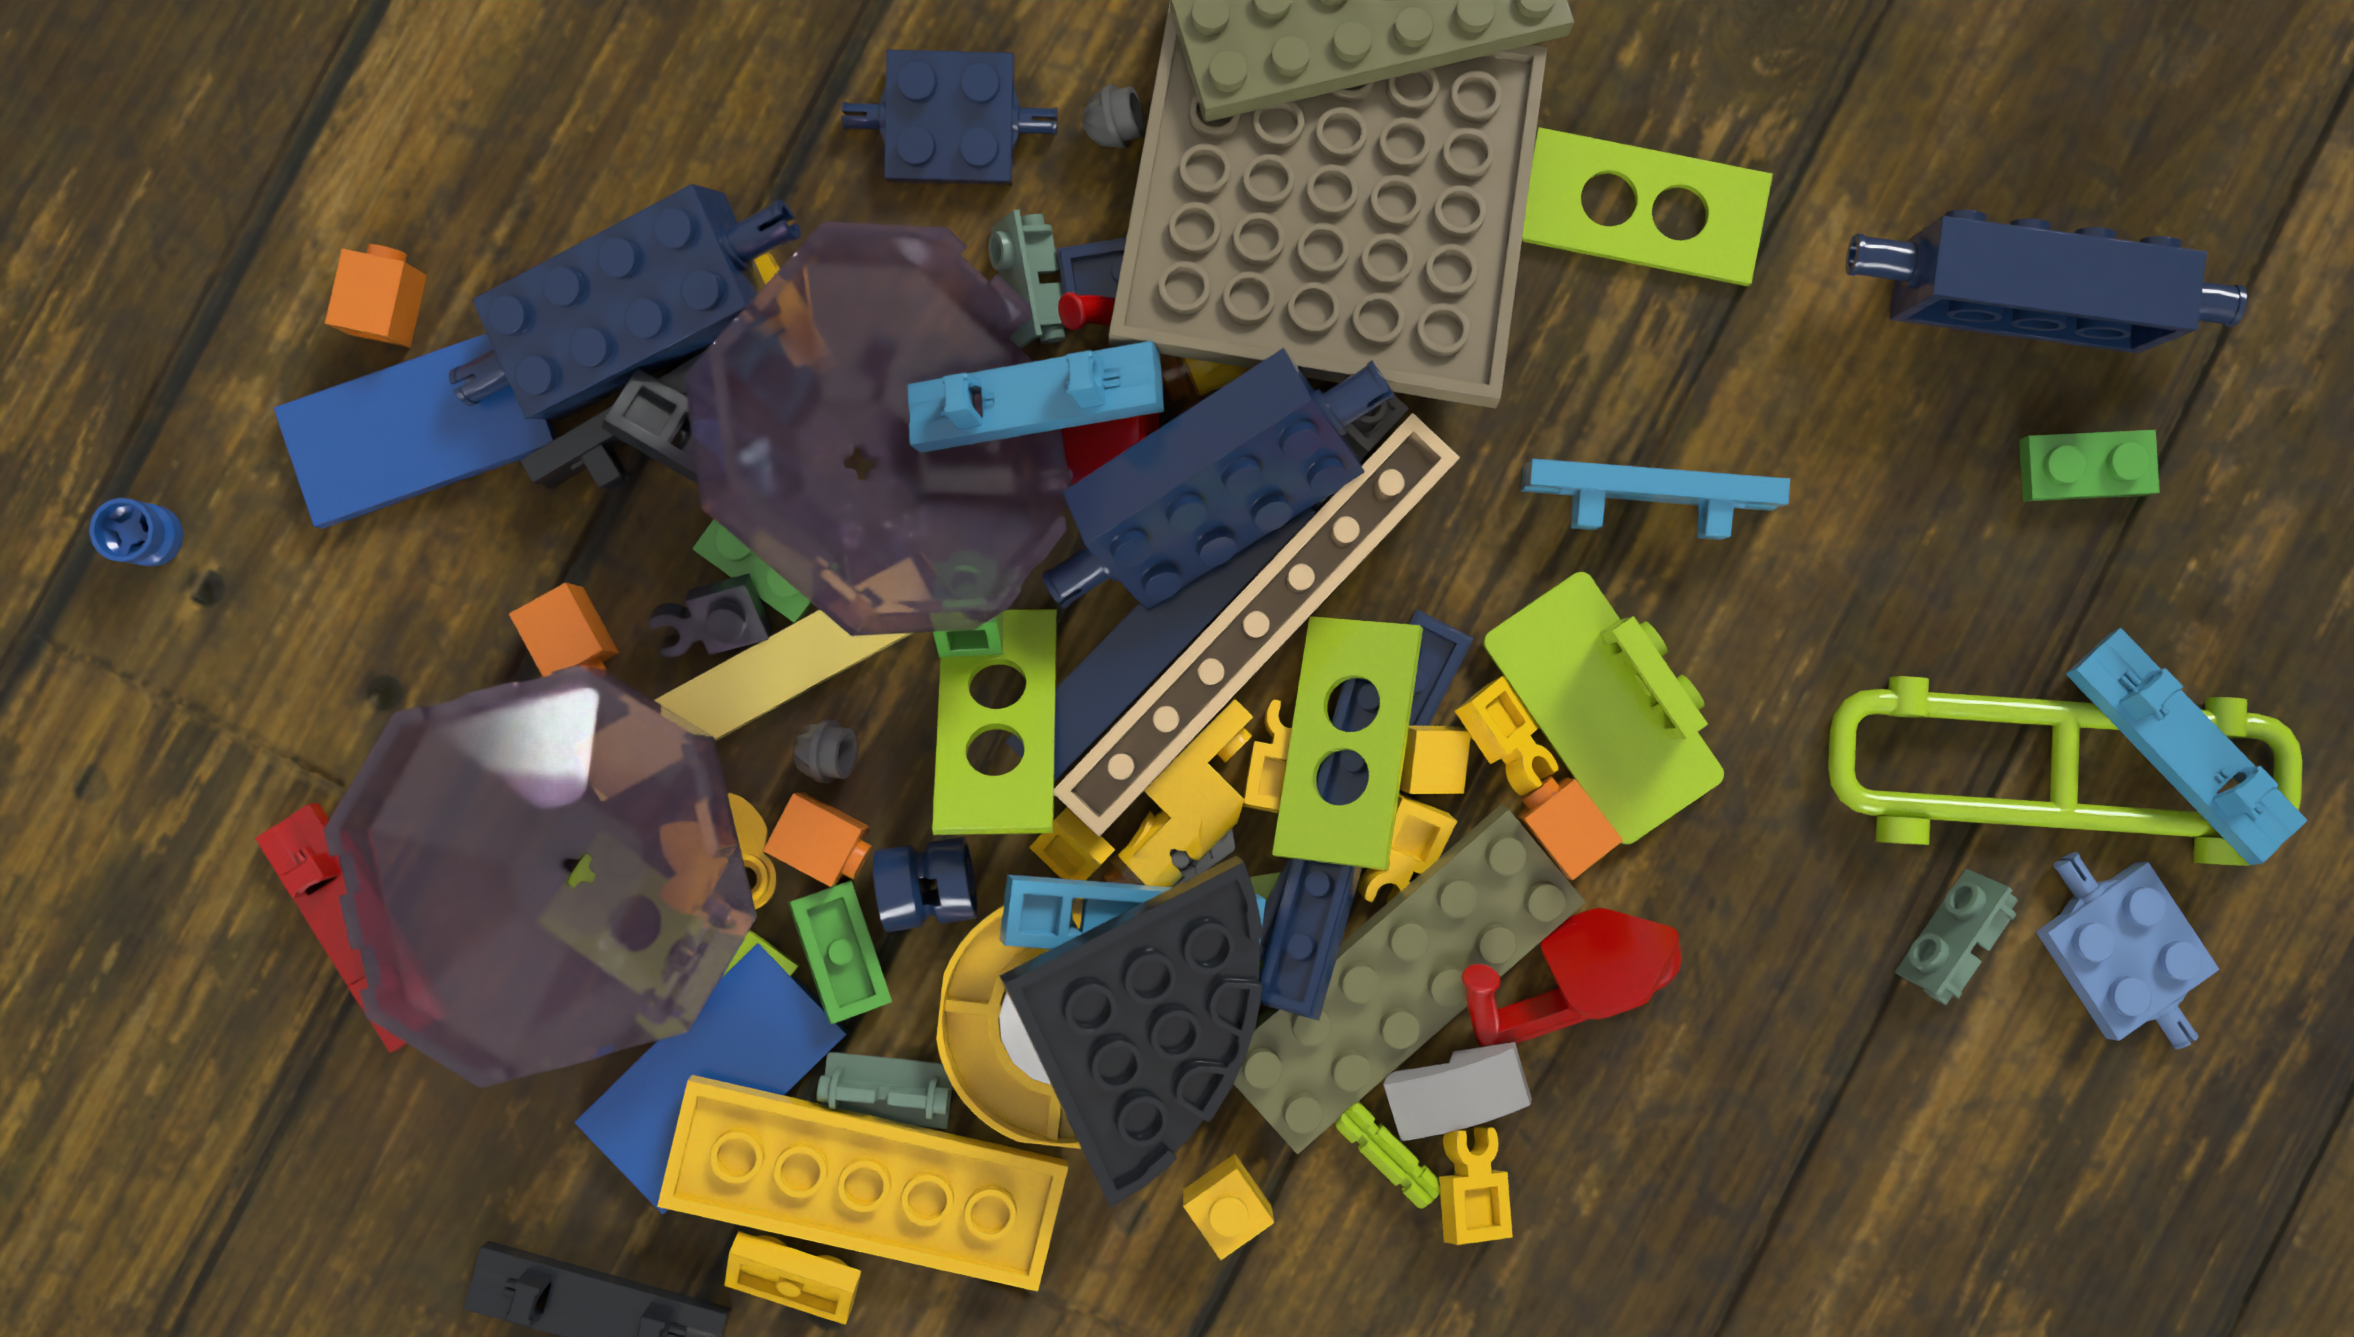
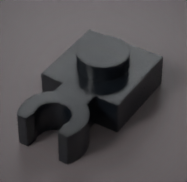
M749 573L689 589L685 599L688 608L676 603L661 604L652 610L647 622L650 629L669 625L679 632L678 635H672L664 639L660 650L663 657L680 656L687 652L692 642L699 640L703 641L708 654L712 655L768 640L772 630V625Z

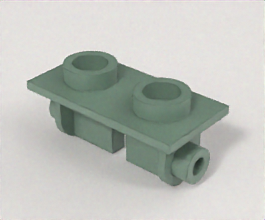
M1019 209L1013 210L991 228L988 253L992 267L999 272L1003 294L999 306L1000 320L1004 330L1010 333L1012 350L1017 351L1040 337L1041 344L1063 341L1066 339L1064 333L1066 327L1058 315V301L1063 295L1061 282L1040 284L1038 277L1040 274H1054L1059 270L1052 226L1044 223L1042 214H1030L1021 217Z
M1965 869L1955 885L1949 890L1946 898L1918 939L1912 944L1895 973L1924 988L1923 991L1945 1006L1952 996L1959 999L1963 994L1961 991L1982 962L1971 953L1975 944L1990 951L2009 921L2013 920L2017 915L2012 910L2018 901L2016 897L2010 894L2013 890L2006 885Z
M828 1052L825 1076L821 1075L818 1083L817 1101L822 1102L823 1105H828L829 1109L832 1110L841 1108L916 1126L948 1129L952 1084L942 1063Z

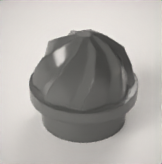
M1114 84L1107 85L1088 99L1087 106L1083 111L1082 125L1088 136L1098 145L1123 149L1130 146L1132 139L1145 135V118L1142 105L1132 86L1118 89Z
M828 719L822 720L820 723L806 725L801 734L795 738L792 747L793 759L797 769L819 783H831L835 778H848L854 769L858 751L855 732L850 728L841 727L836 720Z

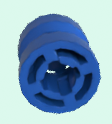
M126 498L109 500L97 508L91 518L89 528L91 542L102 556L112 561L151 567L166 564L173 559L181 548L183 540L181 522L172 511L160 505Z

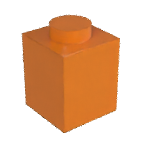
M368 244L366 253L342 248L325 324L351 336L411 348L427 275L406 263V253L393 248Z
M564 583L509 613L545 682L565 683L568 681L571 687L580 686L603 674L607 670L603 661L619 653L582 586Z
M1550 776L1541 781L1542 785L1539 788L1525 794L1521 798L1527 807L1515 815V817L1566 878L1574 880L1620 844L1623 839L1576 779L1562 778L1559 782H1556Z
M806 792L793 793L763 851L818 881L833 887L842 883L845 875L854 880L859 874L872 849V845L864 842L871 827Z

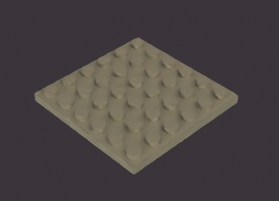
M1169 4L1109 331V345L1119 347L1153 341L1160 354L1245 368L1255 367L1284 348L1306 378L1336 383L1344 381L1373 360L1393 392L1496 409L1502 393L1547 47L1527 45L1204 123L1170 13Z

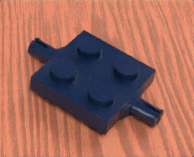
M887 50L886 86L881 96L880 104L847 102L842 104V112L845 114L842 115L844 130L880 129L885 143L884 178L888 182L1013 185V153L1020 139V133L1054 135L1058 133L1057 107L1021 108L1015 92V56L1013 53Z

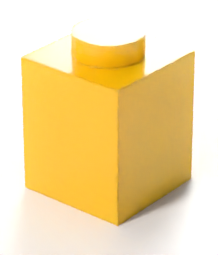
M1235 1153L1183 1189V1207L1220 1260L1275 1223L1271 1204Z

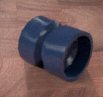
M965 836L928 842L925 851L922 853H918L912 845L874 851L873 875L880 918L886 932L922 927L927 917L932 915L940 924L977 918L978 902L975 875L969 845ZM926 878H936L938 888L928 890Z

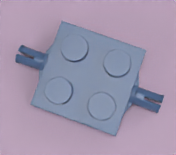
M2078 852L2063 856L2061 858L2062 861H2056L2053 867L2058 871L2073 897L2060 915L2038 929L2036 933L2105 1038L2120 1041L2145 1022L2156 1020L2174 1049H2181L2191 1045L2190 1041H2196L2199 1035L2194 1031L2178 1005L2190 990L2220 969L2149 862H2134L2113 878L2096 882L2081 860Z

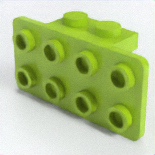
M1577 572L1487 632L1484 636V649L1517 693L1573 779H1576L1623 839L1621 843H1634L1722 782L1724 778L1723 768L1698 733L1699 730L1708 725L1699 712L1705 706L1700 693L1686 676L1680 675L1676 678L1662 656L1667 654L1668 650L1658 632L1646 621L1639 624L1634 616L1620 619L1589 574Z

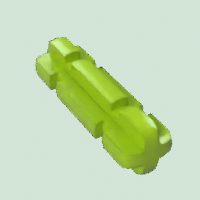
M1359 1101L1350 1106L1334 1122L1337 1130L1351 1143L1357 1141L1359 1143V1151L1395 1186L1401 1184L1403 1194L1418 1208L1423 1209L1432 1203L1440 1193L1439 1178L1426 1165L1420 1167L1417 1157L1382 1123L1376 1125L1374 1123V1115Z

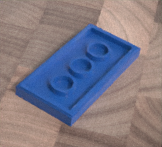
M487 333L274 407L313 526L321 529L521 460L557 439L551 419H526L511 385L480 400V403L471 407L465 405L456 396L453 390L467 383L462 380L457 384H450L449 372L451 369L462 366L493 350V345Z
M757 943L574 1123L640 1192L664 1214L668 1209L657 1207L687 1080L691 1075L785 1096L850 1031L840 1021L828 1024L821 1001L795 974L789 976L767 951Z

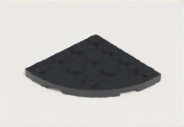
M1237 855L1000 975V979L1110 1208L1142 1189L1177 1159L1174 1153L1190 1138L1202 1121L1210 1122L1232 1088L1247 1055L1257 1023L1263 984L1259 981V939L1263 938L1256 894L1245 863Z

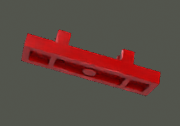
M319 803L307 804L255 838L389 1053L401 1049L452 1016ZM336 877V879L317 891H314L311 886L320 881Z

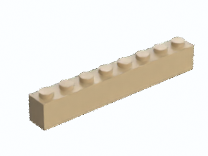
M1412 413L1362 465L1365 472L1344 485L1059 783L1054 789V794L1100 837L1460 457Z

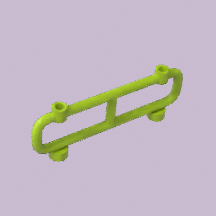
M1895 676L1889 677L1888 689L1859 691L1845 699L1833 715L1829 736L1828 760L1831 787L1839 800L1853 811L1876 816L1875 842L1929 845L1930 820L2188 836L2194 837L2193 863L2250 866L2197 811L2077 804L2080 727L2119 730L2094 703L1928 692V678ZM2232 697L2205 698V710L2201 711L2227 738L2259 739L2269 745L2274 757L2273 779L2278 783L2277 789L2299 811L2302 798V755L2300 744L2291 729L2276 718L2256 713H2247V699ZM1882 714L1907 718L1928 717L2052 726L2050 802L1866 789L1860 785L1855 775L1856 731L1858 724L1867 715Z

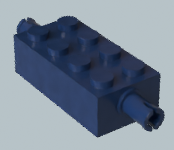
M695 184L675 192L472 299L493 345V350L450 370V384H457L462 380L467 383L453 391L465 405L471 407L480 403V400L511 385L526 419L563 420L623 390L637 368L652 375L777 312L755 263V259L790 241L793 242L800 239L799 225L795 223L789 226L787 224L788 221L795 219L794 214L787 204L779 199L773 202L771 206L737 222L723 192Z
M1974 210L1948 211L1945 213V216L1924 227L1923 230L1907 241L1868 237L1857 233L1852 237L1846 255L1845 268L1847 275H1862L1894 280L1889 320L2131 353H2141L2194 332L2198 329V321L2218 323L2228 327L2236 326L2242 319L2247 304V292L2243 285L2231 286L2203 282L2207 251L2181 248L2182 241L2180 239L2152 236L2142 238L2139 242L2116 239V231L2098 227L2081 228L2075 230L2074 233L2052 231V224L2040 219H2016L2011 221L2010 225L1986 222V214Z
M1282 348L1063 491V495L1086 547L1051 570L1043 572L1042 577L1046 587L1056 602H1060L1061 607L1066 608L1071 605V602L1111 578L1113 581L1119 580L1149 610L1363 474L1365 470L1345 436L1347 431L1344 427L1388 399H1393L1395 397L1393 391L1373 360L1327 392L1322 393L1320 389L1315 391L1286 350Z

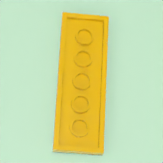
M691 1075L687 1080L657 1207L1038 1291L1068 1171V1160L841 1108L832 1110L829 1109L828 1105Z

